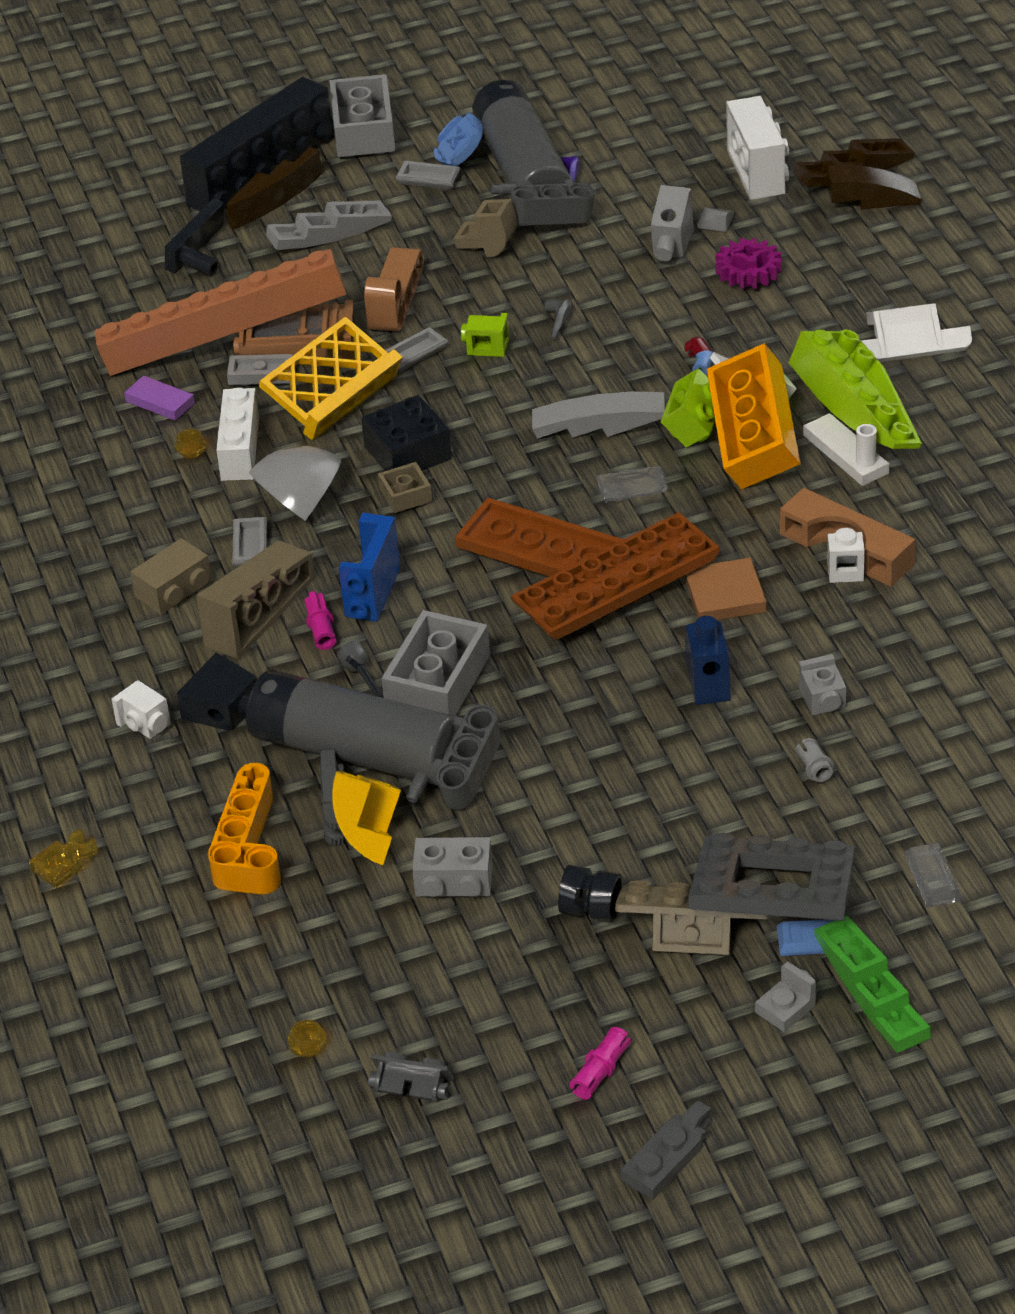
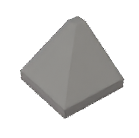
M705 207L698 221L697 228L727 232L734 216V211Z

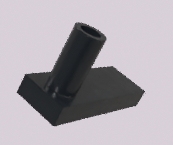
M213 198L165 246V270L175 274L183 265H186L209 276L215 274L219 261L198 250L223 226L224 202Z

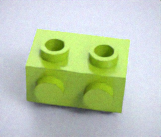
M699 368L675 382L660 421L669 430L670 434L677 438L686 448L697 441L703 442L708 439L713 432L712 427L715 421L708 377Z

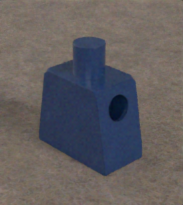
M712 616L699 617L696 623L685 626V661L695 705L731 701L729 655L722 624ZM712 661L713 674L704 673L703 666Z

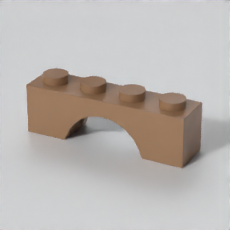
M806 488L801 489L780 508V535L805 547L828 542V534L836 533L841 528H851L855 532H862L864 574L890 587L915 565L916 539Z

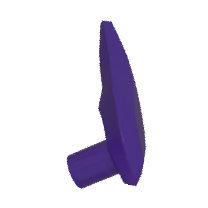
M576 156L560 157L574 182L579 172L580 159Z

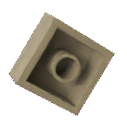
M416 462L378 473L379 490L393 513L432 502L431 485Z

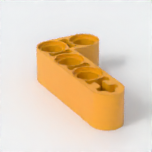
M249 763L239 769L211 842L208 859L212 881L218 889L253 894H269L277 890L281 884L276 850L269 845L258 844L273 803L270 772L264 764Z

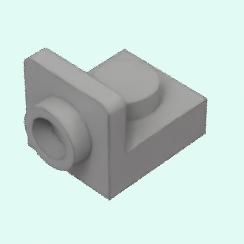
M786 962L781 966V981L755 1002V1013L785 1033L816 1006V981L807 971L797 968L790 962Z

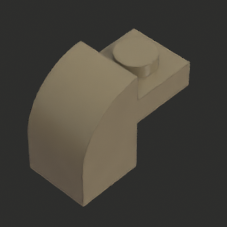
M511 199L484 200L473 216L474 221L464 222L453 240L456 249L469 248L476 250L484 248L487 258L501 253L517 228V216Z

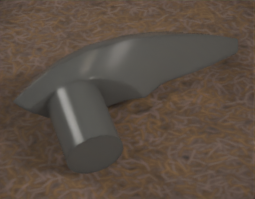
M547 299L545 302V310L547 312H555L551 339L553 341L570 315L572 308L570 300Z

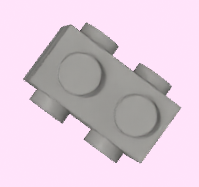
M490 837L415 838L412 870L415 896H490L493 864Z

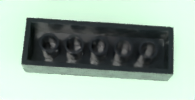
M302 76L179 156L187 206L200 212L215 198L224 202L225 209L227 208L226 203L258 172L269 175L283 160L295 162L309 147L317 148L332 138L333 129L328 88Z

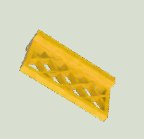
M345 316L262 378L259 382V387L305 426L303 433L313 441L396 377L403 356L394 349L389 353ZM345 330L354 337V342L337 341V334ZM318 348L333 349V358L316 357V350ZM338 349L355 351V360L338 359ZM360 351L371 352L378 359L374 362L361 361ZM297 364L311 365L312 374L295 373V366ZM317 365L334 367V376L317 375ZM339 367L356 369V376L353 378L339 377ZM276 380L290 381V390H279L272 383ZM295 382L312 383L313 392L296 391ZM318 383L335 385V392L332 394L318 393ZM296 400L313 401L314 408L305 413L296 405Z

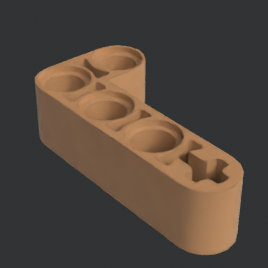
M391 247L380 277H368L366 279L364 297L369 330L401 332L422 274L424 262L422 249Z

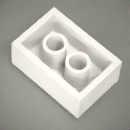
M761 96L726 101L727 152L750 200L785 194V181H789V171L785 163V157L789 156V146L787 139H782L778 122L774 123L770 106L766 107Z

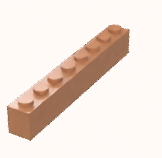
M319 250L312 252L302 259L283 262L276 268L254 272L247 278L235 282H225L218 288L206 292H196L189 298L177 302H167L157 309L135 313L128 319L116 323H106L101 328L94 330L96 345L109 375L112 376L347 294L332 250Z

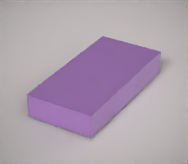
M142 376L124 392L126 402L175 421L195 404L193 394L146 376Z

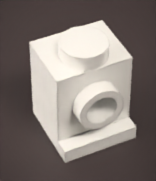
M841 528L836 533L828 534L827 566L829 583L864 581V543L862 532H855L851 528ZM855 563V567L836 568V564Z
M139 680L112 698L116 724L120 727L126 724L131 730L138 731L151 739L171 724L166 698Z

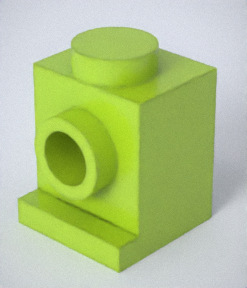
M501 313V316L469 315L467 323H463L461 328V341L466 342L467 355L505 356L509 341L508 313Z

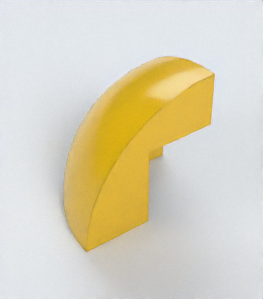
M336 771L332 786V804L338 826L347 841L360 854L375 863L383 865L392 840L387 830L401 790L394 785L382 781Z

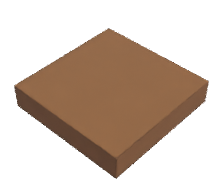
M751 557L706 564L684 575L697 619L702 616H712L716 620L766 612V600Z

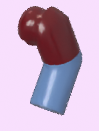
M692 337L684 345L685 352L690 350L689 357H697L692 371L699 368L707 375V368L713 362L710 359L713 352L703 338Z

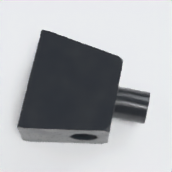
M215 653L177 692L181 719L227 731L234 730L246 717L249 696L257 678L241 666Z

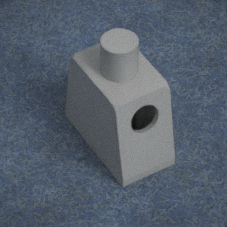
M661 185L651 221L654 256L658 260L669 261L672 257H684L694 230L691 188ZM673 211L676 214V217L674 220L670 221Z

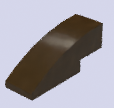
M827 166V189L831 203L858 200L861 210L921 204V197L916 182L902 175L867 166Z

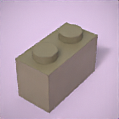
M180 538L130 571L134 596L160 615L212 581L208 555L183 538Z

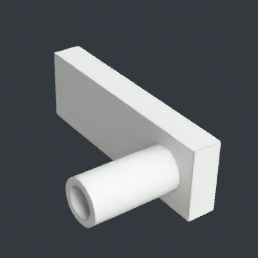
M830 413L803 425V436L861 486L889 474V463L876 453L877 430L875 426L862 424L857 427L855 435Z

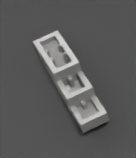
M381 201L326 202L325 212L297 213L295 224H268L266 236L276 250L306 248L336 242L364 233L391 221L392 215Z
M630 391L567 399L532 409V430L537 439L568 429L571 437L574 438L600 428L609 437L662 419L667 405V398L664 392Z

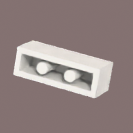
M255 388L223 389L216 450L221 481L254 479L249 472L255 466L259 426Z

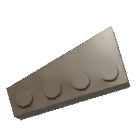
M278 540L198 593L196 598L204 646L239 659L315 579L312 552Z

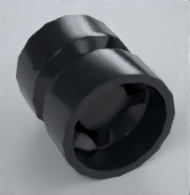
M567 865L559 888V912L576 916H583L585 912H589L592 919L613 922L618 913L615 911V904L620 890L623 888L622 875L602 870L593 875L590 868Z

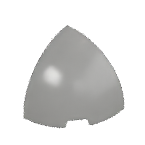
M302 446L286 450L280 449L260 460L249 473L272 496L306 521L332 482L340 466L341 458L327 450L312 446Z

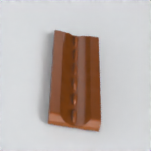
M678 512L511 595V600L527 613L550 637L560 639L712 562L720 552V547Z

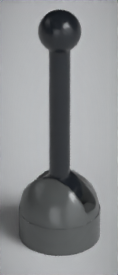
M351 641L343 645L337 653V658L342 666L351 672L359 671L374 696L384 698L364 668V665L368 662V655L363 645L358 641Z

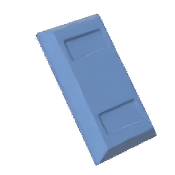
M823 919L779 923L777 925L780 956L825 954L814 936V929L835 920Z

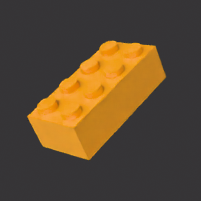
M763 343L707 368L723 469L740 489L800 465L782 364L767 345Z

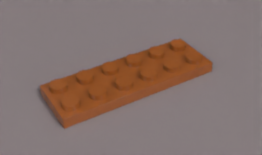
M487 497L455 536L456 547L546 576H551L623 540ZM637 599V600H635V601H633V602H631V603L636 604L639 599Z

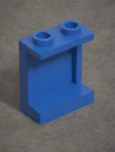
M362 513L358 522L363 559L358 564L341 562L339 566L344 615L348 618L378 622L400 570L395 517Z

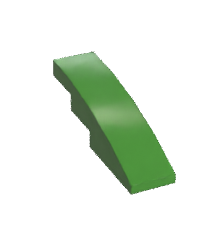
M845 916L844 921L835 920L814 929V936L848 991L896 1053L931 1039L930 1026L909 1004V992L888 971V961L885 955L848 916Z

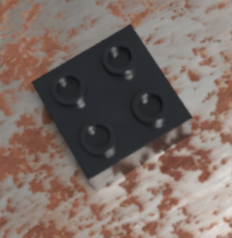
M419 395L406 398L403 401L361 417L364 447L385 471L414 462L423 471L452 459L449 428Z

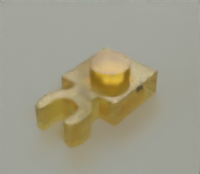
M81 829L76 830L69 836L68 842L65 845L56 840L29 860L31 871L54 888H57L83 868L82 859L90 858L97 853L96 840L92 838L87 843H84V832Z

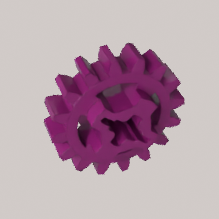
M740 238V243L737 244L729 241V247L721 246L720 253L715 255L716 274L720 275L721 281L729 280V286L738 283L741 289H744L746 285L756 289L758 283L767 286L769 285V279L777 280V274L782 272V253L777 252L776 245L768 247L767 240L758 243L757 238L752 240Z

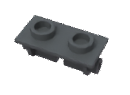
M384 1052L383 1056L371 1054L370 1057L378 1070L377 1072H370L368 1086L374 1087L376 1092L403 1096L406 1082H410L412 1085L409 1095L412 1098L438 1102L439 1099H447L449 1084L444 1083V1081L454 1082V1077L444 1062L433 1058H423L422 1062L407 1060L405 1055L396 1052Z

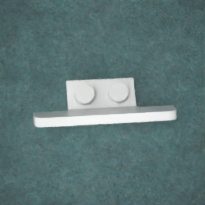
M935 303L866 312L868 325L874 324L876 339L862 340V342L875 354L879 362L965 351L971 346L970 326L940 329Z

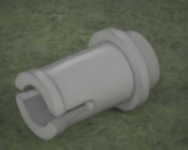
M807 738L802 740L807 751L805 752L798 743L796 754L805 764L807 776L816 782L827 781L833 774V761L822 753L815 739Z

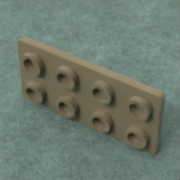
M630 881L628 885H623L615 904L616 912L653 914L652 951L729 955L731 918L769 919L770 915L688 909L691 888H689L688 884L682 882L667 883L666 887L651 886V883L648 881Z

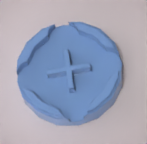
M465 113V117L459 115L453 118L440 132L437 139L440 144L438 149L434 148V156L442 165L457 166L461 164L478 146L483 133V124L473 114Z

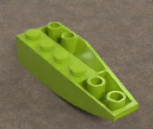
M817 329L815 331L800 332L789 364L824 406L855 431L862 424L875 426L877 430L876 442L892 449L920 448L922 442L884 366L878 361L875 354L861 341L857 333L846 329L842 331Z

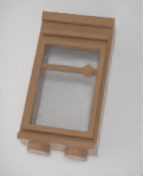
M345 300V304H338V302L333 303V305L321 303L236 333L237 337H234L233 340L234 354L295 355L345 316L356 325L353 300ZM342 330L337 334V341L354 342V337L347 331ZM318 348L316 350V357L333 358V349ZM338 349V359L354 360V352Z

